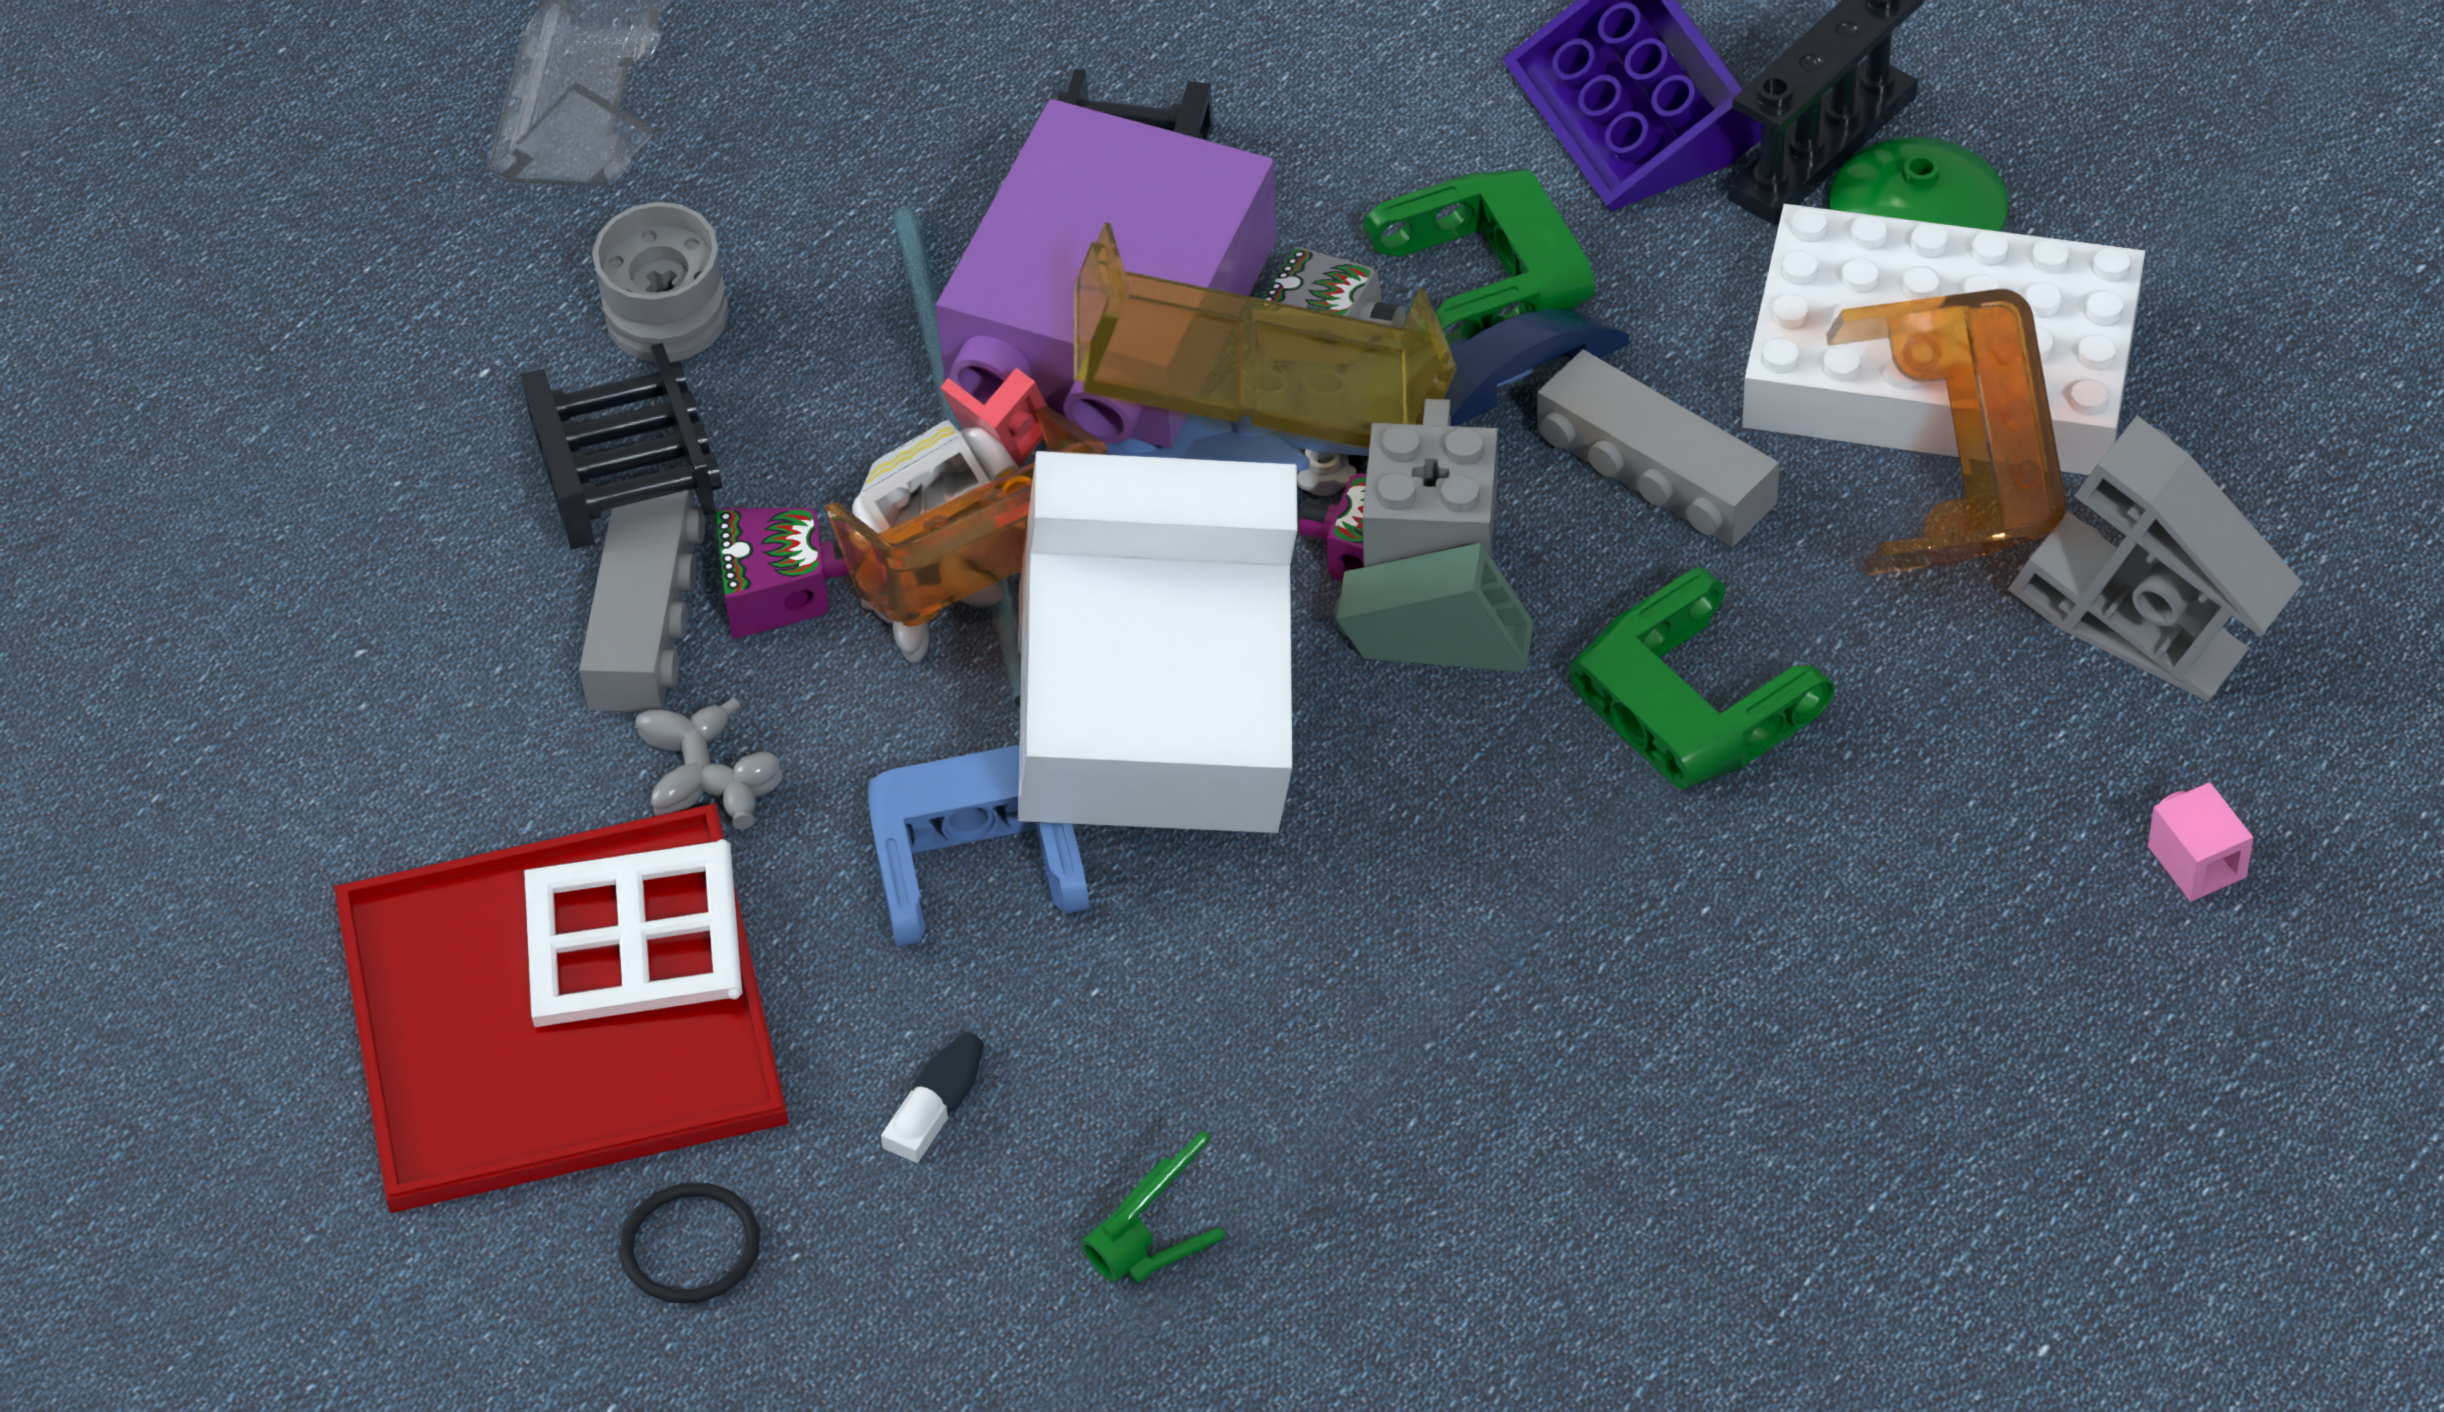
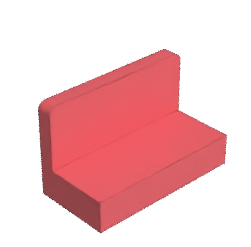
M1017 367L985 405L949 378L940 387L963 429L972 427L985 429L1005 446L1018 467L1053 428L1054 419L1036 382Z

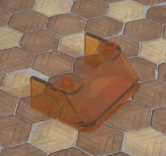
M1993 289L1842 309L1826 333L1828 346L1889 338L1893 362L1905 377L1917 382L1946 380L1966 498L1944 501L1931 510L1923 524L1922 538L1881 543L1865 563L1867 575L1962 563L2042 538L2052 532L2064 517L2066 498L2034 317L2028 302L2014 291Z
M1045 405L1035 410L1049 452L1109 455L1107 447L1103 442ZM1035 462L879 534L837 501L826 505L827 514L856 593L889 620L902 622L904 626L911 627L927 623L937 616L939 609L1021 572Z

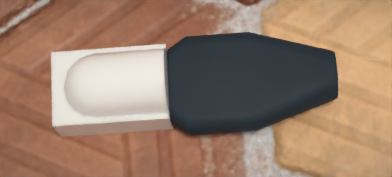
M971 1032L962 1033L927 1062L912 1084L911 1092L881 1134L883 1149L915 1163L920 1161L947 1121L948 1113L959 1108L975 1084L984 1047L983 1041L977 1035Z

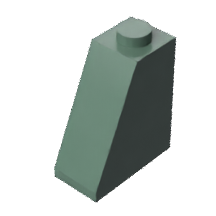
M1481 542L1345 571L1340 599L1336 601L1334 607L1335 620L1339 631L1344 636L1349 637L1364 659L1511 672L1527 670L1534 621Z

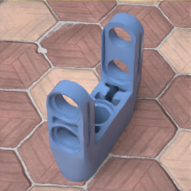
M1020 744L891 769L874 777L869 783L867 795L875 849L896 947L922 943V936L926 928L919 901L921 896L912 854L1036 830L1054 905L1062 910L1063 914L1090 909L1084 870L1073 825L1068 823L1018 821Z

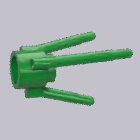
M1201 1131L1172 1160L1163 1158L1105 1221L1080 1240V1245L1087 1259L1105 1279L1115 1283L1127 1274L1138 1285L1155 1270L1199 1252L1224 1239L1225 1231L1218 1227L1151 1256H1147L1146 1249L1153 1244V1238L1147 1227L1138 1218L1209 1143L1210 1134L1208 1132Z

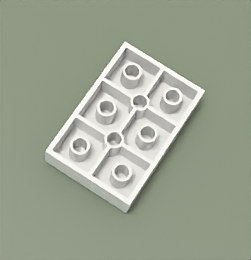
M1784 204L1745 374L1742 428L2090 475L2098 462L2115 443L2139 303L2145 250Z

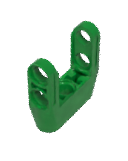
M1529 169L1473 173L1387 200L1371 210L1364 221L1363 229L1373 248L1380 254L1402 257L1482 231L1510 276L1508 279L1446 299L1441 307L1430 316L1425 326L1426 336L1435 351L1463 338L1469 340L1495 324L1521 314L1546 309L1571 311L1595 295V281L1588 259L1541 184ZM1459 204L1458 208L1450 215L1436 219L1439 212L1445 207ZM1396 222H1405L1403 227L1389 236H1382L1383 232L1390 225ZM1520 302L1511 312L1496 317L1506 306ZM1465 320L1457 331L1441 335L1450 325Z
M1704 567L1688 571L1616 617L1570 663L1568 669L1572 685L1585 704L1662 776L1680 789H1686L1743 768L1820 716L1828 707L1835 692L1834 683L1814 665L1792 666L1724 712L1719 713L1669 668L1660 657L1708 627L1712 615L1717 611L1724 599L1726 592L1724 584Z

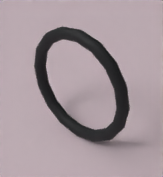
M681 1183L655 1192L634 1209L622 1229L619 1256L628 1278L646 1295L669 1303H700L725 1294L747 1276L759 1253L760 1228L752 1208L733 1191L710 1183ZM682 1197H708L727 1204L740 1216L746 1230L745 1251L735 1268L719 1281L697 1289H672L653 1282L640 1270L633 1253L635 1235L645 1218L662 1204Z

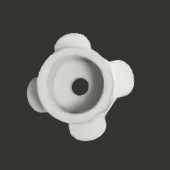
M1295 448L1310 458L1309 468L1299 471L1297 474V485L1312 494L1320 496L1335 494L1347 486L1349 478L1356 474L1355 467L1349 465V455Z

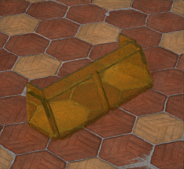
M1105 222L1097 242H1091L1074 285V380L1083 381V390L1089 394L1232 422H1238L1243 415L1251 417V422L1254 426L1369 448L1372 423L1423 425L1425 399H1443L1457 370L1437 314L1434 313L1426 290L1423 288H1419L1402 327L1128 272L1124 270L1111 224Z

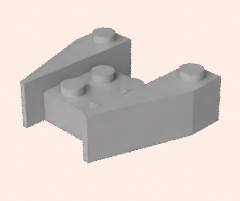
M2137 415L2098 462L2074 496L2126 535L2119 547L2116 548L2096 528L2083 523L2068 511L2027 561L2007 590L2057 628L2208 702L2249 650V647L2222 628L2232 615L2261 637L2303 582L2192 456L2175 444L2166 433L2154 428Z

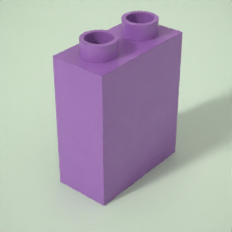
M1050 98L936 303L944 381L948 378L985 405L1017 367L1036 382L1051 415L1068 419L1071 425L1085 436L1108 444L1121 443L1131 437L1171 449L1277 241L1274 159Z

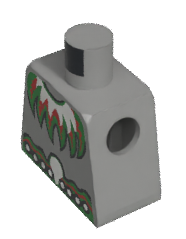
M1300 247L1293 249L1250 315L1258 363L1345 368L1356 363L1371 338L1397 342L1403 334L1406 319L1403 306L1382 303L1379 276L1372 267Z

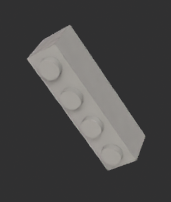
M1584 349L1537 392V433L1542 435L1551 445L1560 449H1566L1591 464L1602 475L1617 479L1639 492L1651 504L1668 509L1690 522L1699 532L1705 535H1712L1732 548L1777 504L1780 462Z
M692 489L611 509L579 668L588 710L623 712L663 710L667 687L675 688L677 686L679 656L674 648L676 639H685L688 627V609L683 599L685 591H694L696 585L697 565L696 557L692 554L693 545L702 544L705 535V515H703L701 507H695Z

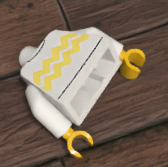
M949 420L939 423L879 458L872 464L863 488L852 505V514L866 557L872 558L865 568L864 576L866 580L881 595L889 594L888 585L895 577L907 590L911 589L914 577L891 553L894 547L993 490L994 486L999 488V499L1011 520L1016 524H1023L1017 509L1022 503L1030 501L1032 480L1028 476L1019 475L1020 469L1005 446L985 429L972 427L958 431Z

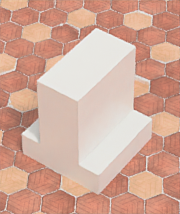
M1036 451L1019 587L1018 653H1021L1018 821L1278 833L1292 772L1290 564L1297 535V465Z

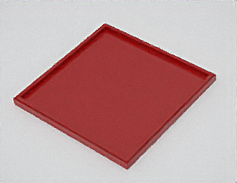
M716 803L334 886L385 1195L390 1213L789 1124L735 884L734 895L742 994L739 998L721 999L534 1027L532 1020L524 870L717 842L720 839H724ZM706 871L643 880L646 921L709 912ZM616 884L554 893L556 935L618 925ZM710 931L647 940L650 982L713 972ZM620 944L557 953L559 995L622 986Z

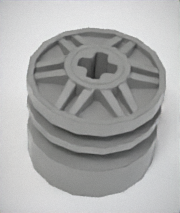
M666 202L636 205L612 217L598 233L592 251L609 336L623 352L639 360L654 362L651 345L663 343L669 362L689 359L709 348L724 331L729 314L720 255L713 227L702 214L682 204Z

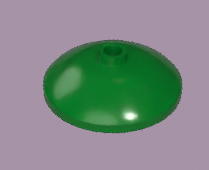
M1911 136L1877 143L1852 156L1840 168L1833 180L1830 190L1829 210L2003 232L2007 219L2008 197L1999 174L1986 160L1976 153L1943 139Z

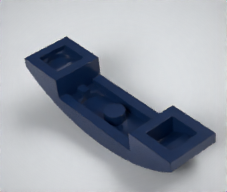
M1546 309L1512 317L1480 332L1438 364L1410 396L1411 408L1424 414L1425 399L1450 400V426H1457L1498 406L1497 384L1562 354L1573 359L1584 349L1600 359L1628 346L1629 334L1588 315L1570 310Z

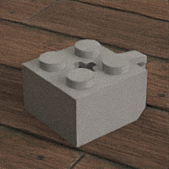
M1425 399L1423 425L1372 423L1363 508L1364 567L1480 542L1491 556L1497 490L1498 428L1450 426V400Z

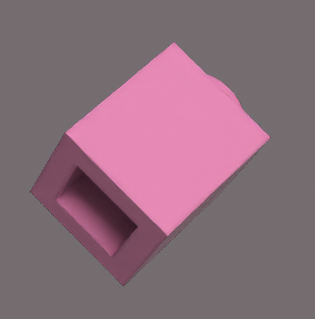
M2209 782L2188 792H2175L2154 806L2148 848L2188 900L2192 902L2247 877L2254 837Z

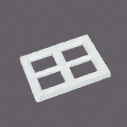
M720 839L717 842L524 870L531 1015L534 1027L728 998L737 999L742 994L731 845L726 840ZM706 871L709 912L646 921L643 880ZM616 884L617 926L556 935L554 893ZM710 931L712 973L650 982L647 940ZM620 944L622 986L559 995L557 953Z

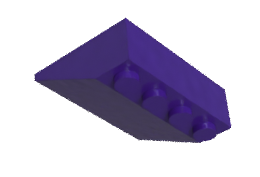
M1576 0L1502 59L1611 211L1727 167L1761 141V123L1732 108L1733 98L1744 87L1678 0Z

